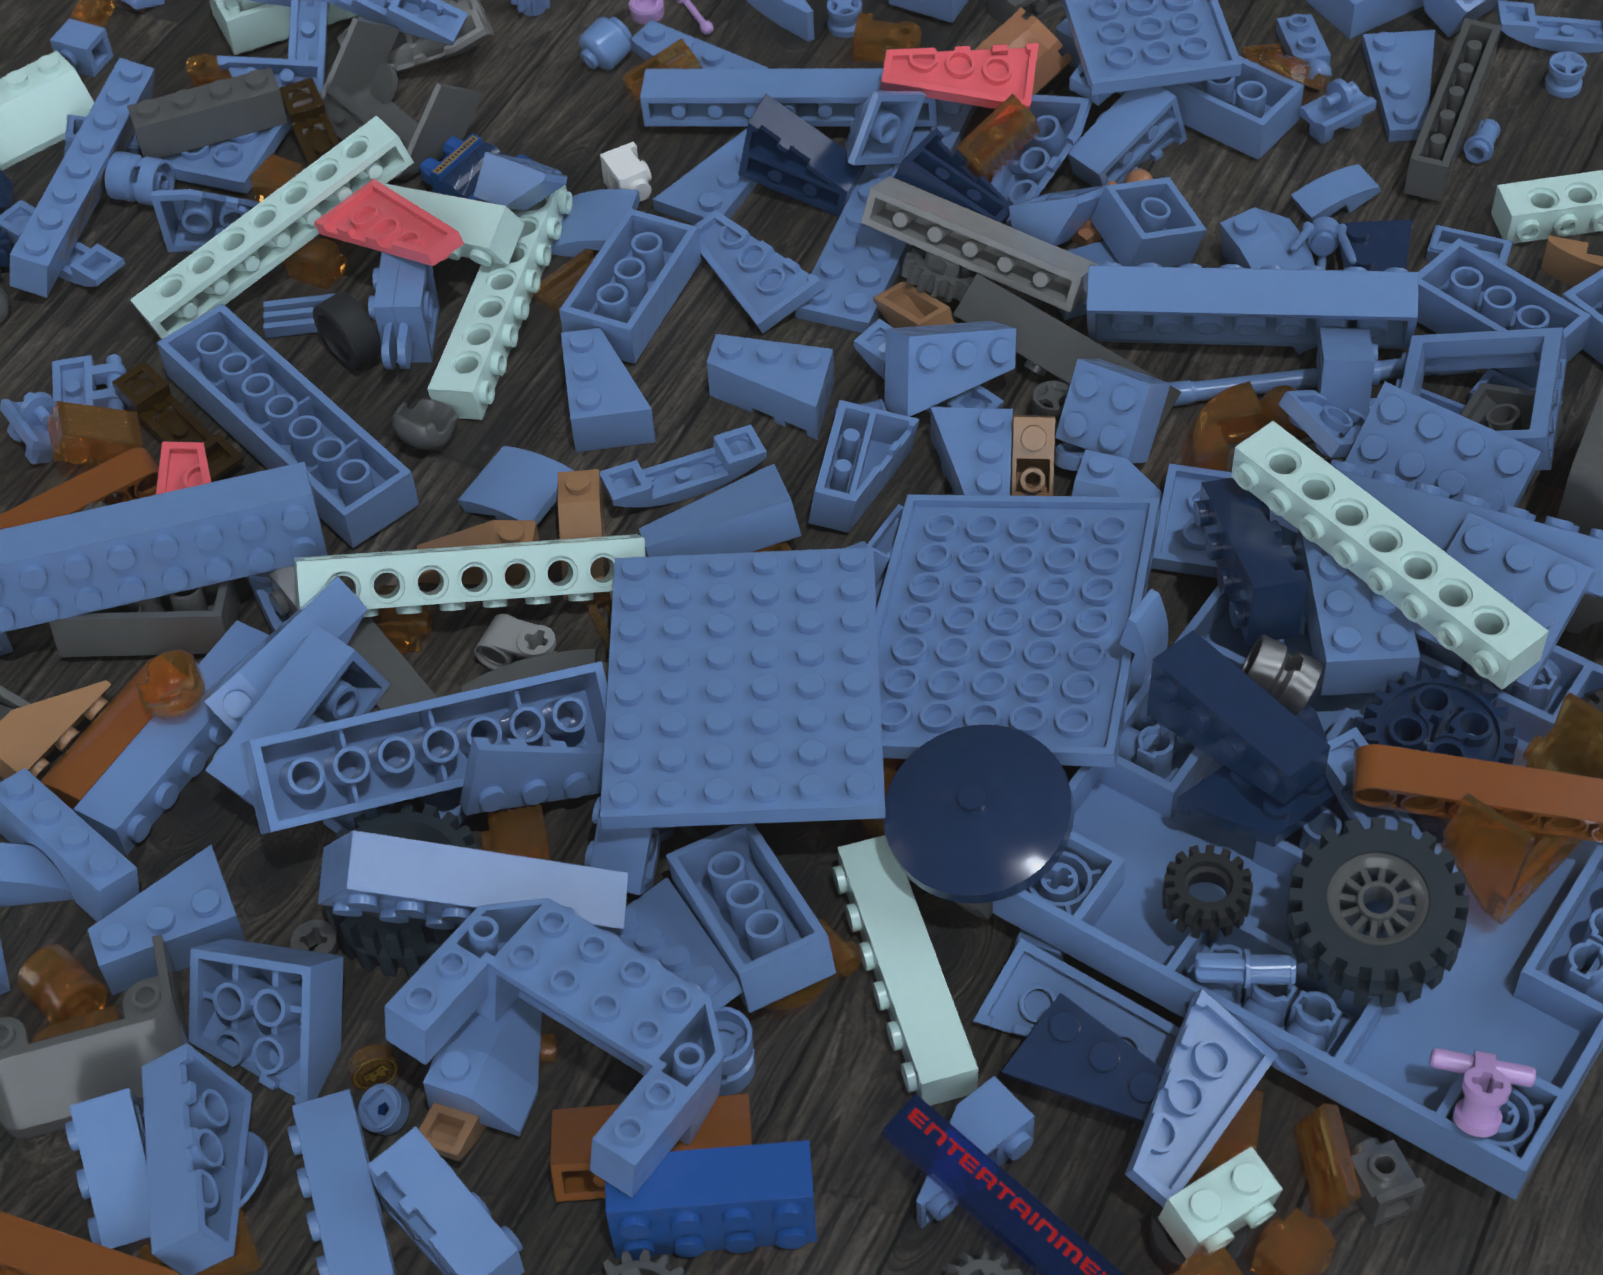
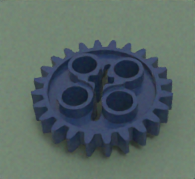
M1422 669L1420 680L1417 681L1408 672L1403 674L1401 685L1391 679L1388 680L1385 692L1376 690L1372 704H1367L1360 730L1361 735L1368 744H1381L1427 751L1429 742H1432L1433 744L1429 752L1510 765L1513 764L1518 739L1513 737L1516 723L1507 721L1510 709L1508 707L1495 708L1499 695L1493 693L1484 697L1481 695L1483 683L1480 681L1470 688L1465 685L1466 674L1463 673L1457 677L1455 682L1450 681L1446 669L1441 670L1438 679H1432L1427 669ZM1457 711L1460 712L1451 720L1448 733L1444 732L1451 716Z

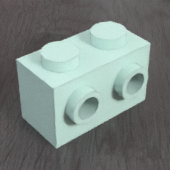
M1251 1146L1168 1198L1158 1219L1189 1262L1204 1251L1209 1255L1220 1251L1235 1238L1233 1233L1248 1224L1253 1229L1269 1219L1276 1212L1273 1205L1283 1188Z

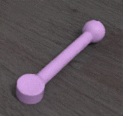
M676 0L687 7L700 24V31L703 34L709 35L713 32V24L702 17L690 0Z

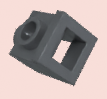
M1370 1138L1362 1141L1352 1149V1156L1348 1158L1344 1176L1373 1227L1419 1208L1425 1184L1421 1177L1416 1178L1395 1140L1380 1144L1377 1138Z

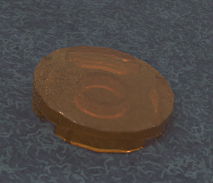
M1271 46L1264 47L1259 57L1260 62L1301 84L1320 91L1326 90L1331 80L1330 75L1325 73L1313 75L1310 73L1312 67L1308 65L1310 64L1309 62L1294 55H1285L1283 57L1279 55L1280 49Z

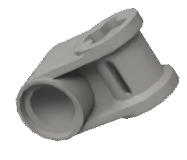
M498 614L493 618L474 649V654L481 664L495 670L523 659L555 653L556 638L554 632L547 626L518 620L507 614Z

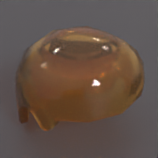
M184 650L166 651L151 659L145 666L147 671L145 683H137L140 703L146 713L164 720L185 716L193 711L205 692V681L202 671L194 656Z

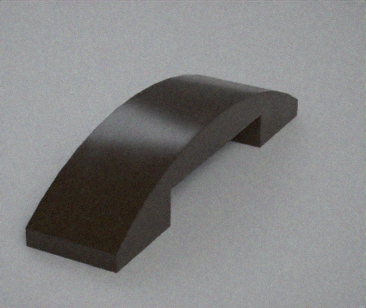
M312 77L279 88L286 115L308 166L340 143L326 114L325 104Z
M145 361L112 381L114 389L161 445L162 441L204 443L211 482H215L245 462L244 457L219 432L213 435L171 394L169 384Z

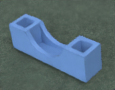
M26 768L0 782V834L10 843L33 844L41 849L63 875L74 901L96 922H99L140 893L137 867Z

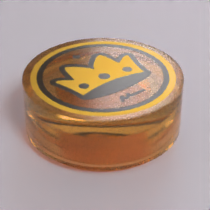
M373 1044L361 1048L352 1055L347 1064L353 1085L362 1090H368L377 1084L390 1083L399 1071L394 1051L389 1046L382 1044Z

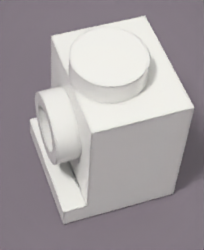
M634 142L600 154L603 182L608 189L639 190L640 202L650 198L651 186L648 182L652 180L651 173L646 162L638 160L637 145Z

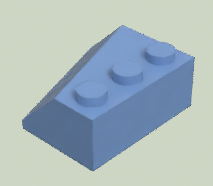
M226 938L190 948L189 1042L232 1067L241 1066L260 1077L258 1082L272 1090L279 1088L295 1097L293 1102L296 1104L316 1099L341 1051L344 956Z

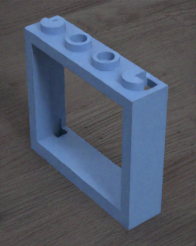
M1563 327L1413 335L1409 351L1402 354L1403 379H1397L1396 386L1420 397L1425 372L1540 366L1530 429L1497 432L1542 451L1544 455L1536 470H1551L1567 365Z

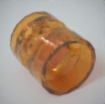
M61 944L49 945L38 950L24 963L17 976L19 990L34 1006L40 1008L45 1017L58 1031L63 1033L74 1032L87 1026L98 1016L107 1001L108 992L105 986L92 973L86 971L80 960L67 947Z

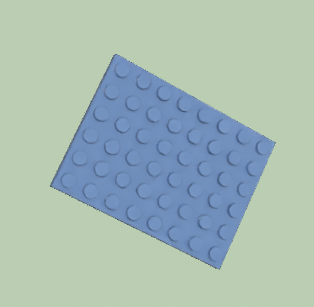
M907 494L876 609L883 758L907 759L924 743L940 734L960 727L984 724L1005 726L1032 736L1045 745L1055 755L1061 765L1116 767L1132 679L1131 663L1135 655L1119 643L1128 618L1147 594L1161 514L1160 497Z
M874 547L615 558L600 808L602 830L886 818Z

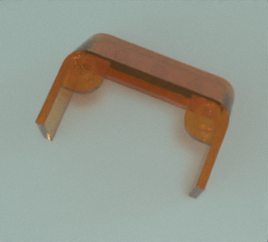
M1569 692L1564 697L1553 729L1545 737L1535 736L1527 746L1523 754V759L1528 761L1526 767L1603 779V712ZM1469 793L1462 797L1457 814L1449 822L1443 833V838L1447 840L1445 849L1448 848L1455 857L1454 865L1459 871H1463L1467 881L1466 885L1484 914L1500 925L1504 924L1584 841L1582 839L1526 831Z

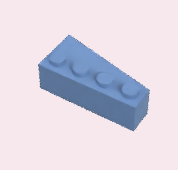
M186 1043L141 1067L152 1254L181 1275H194L234 1256L252 1093Z

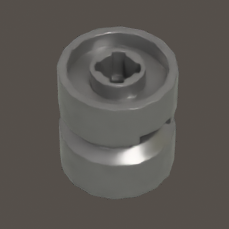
M1263 634L1251 649L1241 670L1296 716L1303 710L1310 699L1321 675L1323 664L1301 652L1290 655L1288 654L1287 645Z

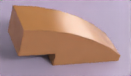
M904 280L873 297L878 310L893 328L956 323L952 319L949 306L925 292L917 291L916 287L907 284Z

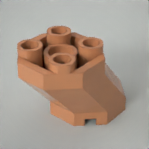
M1020 7L1010 19L985 39L975 50L991 49L992 45L1008 44V48H1025V45L1028 43H1039L1032 94L1038 95L1071 63L1072 57L1069 53L1062 57L1058 52L1063 47L1061 42L1033 15L1028 20L1024 19L1026 10Z

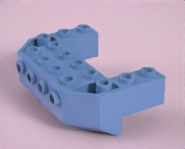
M550 898L478 906L385 1005L386 1040L426 1065L474 1011L496 1023L518 998H521L643 1075L642 1080L592 1138L590 1163L591 1172L633 1198L678 1140L688 1146L690 1145L719 1095L724 1054L711 996L707 995L695 982L681 979L666 970L655 958L649 955L643 956L625 945L616 934L610 931H602L584 920L575 909L568 906L563 907Z

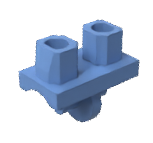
M1335 79L1328 83L1326 95L1301 107L1300 116L1310 124L1309 135L1319 143L1324 144L1333 139L1334 130L1340 127L1354 129L1361 125L1363 116L1376 109L1377 100L1373 97L1365 96L1353 81L1346 83L1342 79Z
M29 392L24 396V401L13 402L9 399L1 400L0 411L9 421L7 432L13 440L24 442L27 445L25 456L30 463L52 462L55 449L69 447L71 437L54 417L56 403L46 392Z

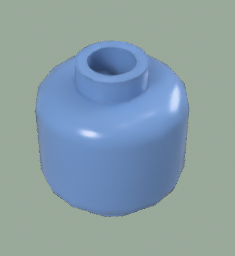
M599 17L579 37V45L582 50L580 57L593 70L599 67L603 70L611 71L629 54L632 35L619 19L615 17L610 19Z

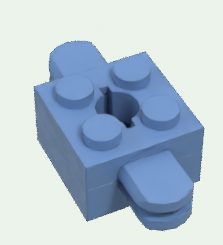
M382 252L379 268L373 269L375 296H369L368 312L371 320L376 319L377 324L375 328L380 338L384 369L394 370L396 363H399L401 370L410 369L411 363L433 362L440 303L432 266Z

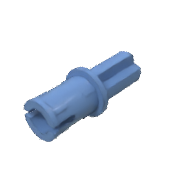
M1243 949V954L1200 952L1195 957L1194 974L1199 982L1242 983L1244 989H1249L1250 984L1294 986L1296 982L1295 954H1251L1250 949Z

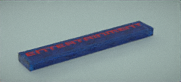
M916 1093L883 1129L881 1135L1040 1275H1124Z

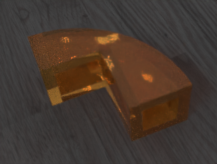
M1250 381L1237 384L1220 392L1203 407L1194 425L1190 457L1191 467L1227 471L1229 455L1227 444L1242 442L1261 429L1263 409Z

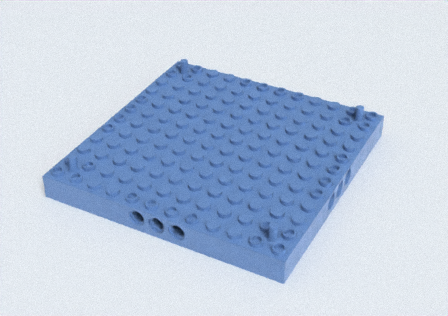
M1271 514L1270 521L1277 520L1282 529L1283 547L1291 545L1295 552L1298 529L1288 521ZM1293 563L1294 570L1296 571V563ZM1217 586L1175 643L1194 630L1241 670L1255 644L1246 645L1241 629L1233 627L1229 613L1228 594H1222L1219 586ZM1303 608L1299 636L1279 639L1277 641L1287 645L1288 654L1290 655L1301 652L1313 658L1305 610ZM1416 638L1420 654L1416 681L1420 680L1422 669H1427L1432 679H1438L1441 670L1446 669L1448 679L1454 682L1463 673L1466 674V686L1471 688L1474 684L1481 681L1483 683L1481 695L1485 697L1489 694L1497 693L1499 696L1495 708L1508 707L1510 709L1507 721L1516 723L1513 737L1518 739L1512 765L1603 779V768L1592 769L1588 767L1591 760L1581 762L1576 757L1582 750L1580 747L1570 748L1568 742L1576 740L1575 733L1566 734L1565 727L1574 724V720L1567 718L1569 710L1577 708L1573 703L1578 698L1584 697L1585 693L1603 687V666L1556 645L1530 692L1513 684H1509L1502 690L1489 679L1481 677L1469 663ZM1150 674L1126 707L1116 767L1081 766L1069 781L1074 802V821L1069 841L1061 857L1053 868L1034 885L1011 897L993 901V914L1183 1018L1186 1016L1193 995L1200 989H1203L1278 1054L1270 1066L1516 1200L1603 1049V843L1408 813L1422 833L1426 830L1437 838L1436 844L1440 843L1444 850L1448 848L1455 857V866L1459 871H1463L1467 881L1464 895H1469V911L1461 948L1458 951L1456 962L1451 971L1444 970L1442 982L1437 987L1431 990L1426 984H1423L1421 998L1409 1003L1403 992L1397 993L1395 1006L1381 1008L1380 996L1374 995L1368 996L1367 1007L1354 1005L1355 992L1344 989L1340 999L1327 993L1329 980L1326 977H1323L1315 984L1306 975L1307 960L1300 964L1296 961V982L1294 986L1250 984L1249 989H1244L1242 983L1199 982L1194 974L1196 954L1200 952L1243 954V949H1250L1251 954H1293L1294 940H1288L1286 927L1288 894L1295 864H1302V853L1311 842L1318 848L1320 847L1321 833L1333 827L1338 836L1343 835L1345 821L1350 819L1338 801L1275 847L1253 840L1245 833H1234L1217 827V819L1193 810L1189 816L1180 813L1176 809L1177 798L1224 765L1147 715ZM1317 683L1303 710L1309 706L1316 710L1326 738L1330 741L1355 727L1360 732L1367 704H1372L1374 693L1320 695ZM1457 711L1451 716L1444 732L1448 733L1451 720L1460 712ZM1603 715L1601 716V719H1600V729H1601L1602 735H1603ZM1429 742L1426 752H1429L1433 744L1432 742ZM1198 845L1200 853H1205L1206 845H1215V854L1220 855L1222 849L1226 848L1231 851V861L1239 856L1244 861L1243 869H1250L1253 891L1248 917H1245L1244 924L1239 929L1233 926L1231 935L1224 937L1220 929L1218 930L1217 939L1208 940V932L1201 931L1200 938L1197 939L1191 937L1192 928L1187 927L1184 933L1176 929L1177 919L1171 923L1167 919V909L1162 907L1164 875L1166 874L1169 862L1175 863L1176 854L1183 851L1188 857L1189 848ZM1370 877L1372 881H1378V877ZM1385 879V880H1384V882H1386V883H1388V884H1390V883L1392 882L1391 880H1388V879ZM1209 882L1195 883L1188 889L1194 898L1204 902L1220 901L1226 896L1225 891L1221 887ZM1370 901L1365 904L1369 911L1376 914H1382L1390 910L1386 904L1380 901ZM1364 930L1362 934L1369 936L1370 932ZM1382 933L1376 934V938H1384ZM1436 1047L1473 1055L1474 1050L1496 1054V1060L1534 1067L1536 1070L1535 1083L1532 1087L1511 1084L1508 1101L1500 1105L1499 1110L1502 1114V1122L1499 1131L1490 1137L1472 1136L1462 1131L1453 1119L1457 1102L1465 1096L1462 1090L1465 1074L1432 1068L1429 1064L1432 1049Z

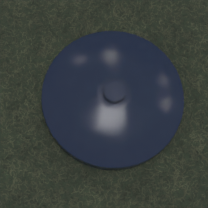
M970 725L956 728L934 737L915 750L905 760L889 786L885 799L886 818L883 819L886 838L896 862L908 878L917 886L930 894L949 901L973 904L988 903L1011 897L1026 890L1053 868L1064 852L1071 835L1074 821V802L1066 773L1060 762L1040 741L1024 732L1005 726Z

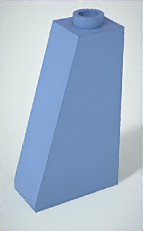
M775 464L762 468L639 528L641 536L645 539V557L747 553L802 536L792 500Z

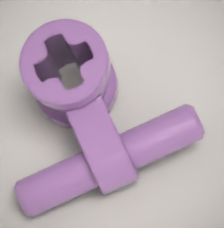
M1435 1047L1430 1055L1429 1064L1432 1068L1465 1074L1462 1082V1090L1465 1096L1457 1102L1453 1119L1462 1131L1476 1137H1490L1499 1131L1502 1122V1114L1499 1110L1500 1105L1508 1101L1511 1084L1532 1087L1536 1079L1534 1067L1496 1060V1054L1474 1050L1473 1055Z

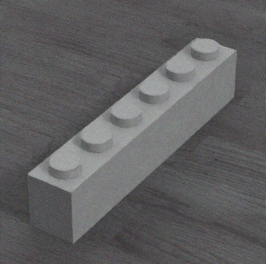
M891 176L870 188L861 223L1067 312L1073 311L1087 299L1089 266H1098L1095 262Z

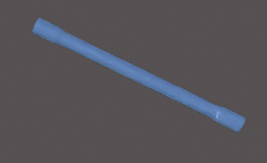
M1402 358L1381 360L1380 381L1403 378ZM1316 368L1203 381L1185 380L1168 383H1171L1172 387L1181 391L1174 406L1193 404L1197 401L1317 388L1318 378ZM1476 369L1425 372L1424 376L1473 373Z

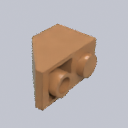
M1013 415L1011 496H1053L1055 416Z

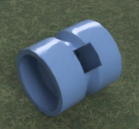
M117 151L112 154L105 171V188L107 194L113 199L129 202L137 200L140 204L153 206L151 191L174 190L175 171L173 164L169 160L148 156L143 158L138 154Z
M722 1007L715 1012L724 1054L719 1095H732L747 1087L755 1075L756 1063L753 1048V1031L748 1018L740 1011L730 1007Z

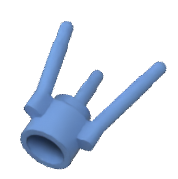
M1323 216L1315 219L1312 223L1309 221L1304 222L1302 232L1290 247V251L1295 253L1308 238V246L1318 255L1317 266L1325 269L1327 255L1333 253L1338 248L1340 241L1349 263L1354 265L1357 262L1346 234L1347 226L1339 224L1331 217Z

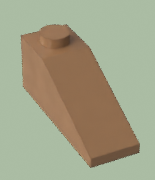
M599 469L558 472L560 539L605 536V501ZM600 557L592 563L590 573L593 579L598 580L606 576V557ZM561 560L563 580L567 576L568 566L565 561ZM595 592L593 596L594 598L606 597V592ZM563 595L564 600H568V595Z
M492 520L419 544L417 549L540 540L536 520ZM515 563L507 568L505 581L508 585H518L524 580L526 571L523 564ZM477 566L467 568L461 577L462 584H481L483 572ZM426 570L420 574L418 583H440V575L436 570Z

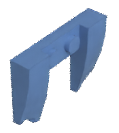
M249 0L291 7L288 59L217 56L220 70L228 69L231 76L235 77L253 70L271 67L279 88L312 77L321 94L326 82L327 26L330 3L325 0Z

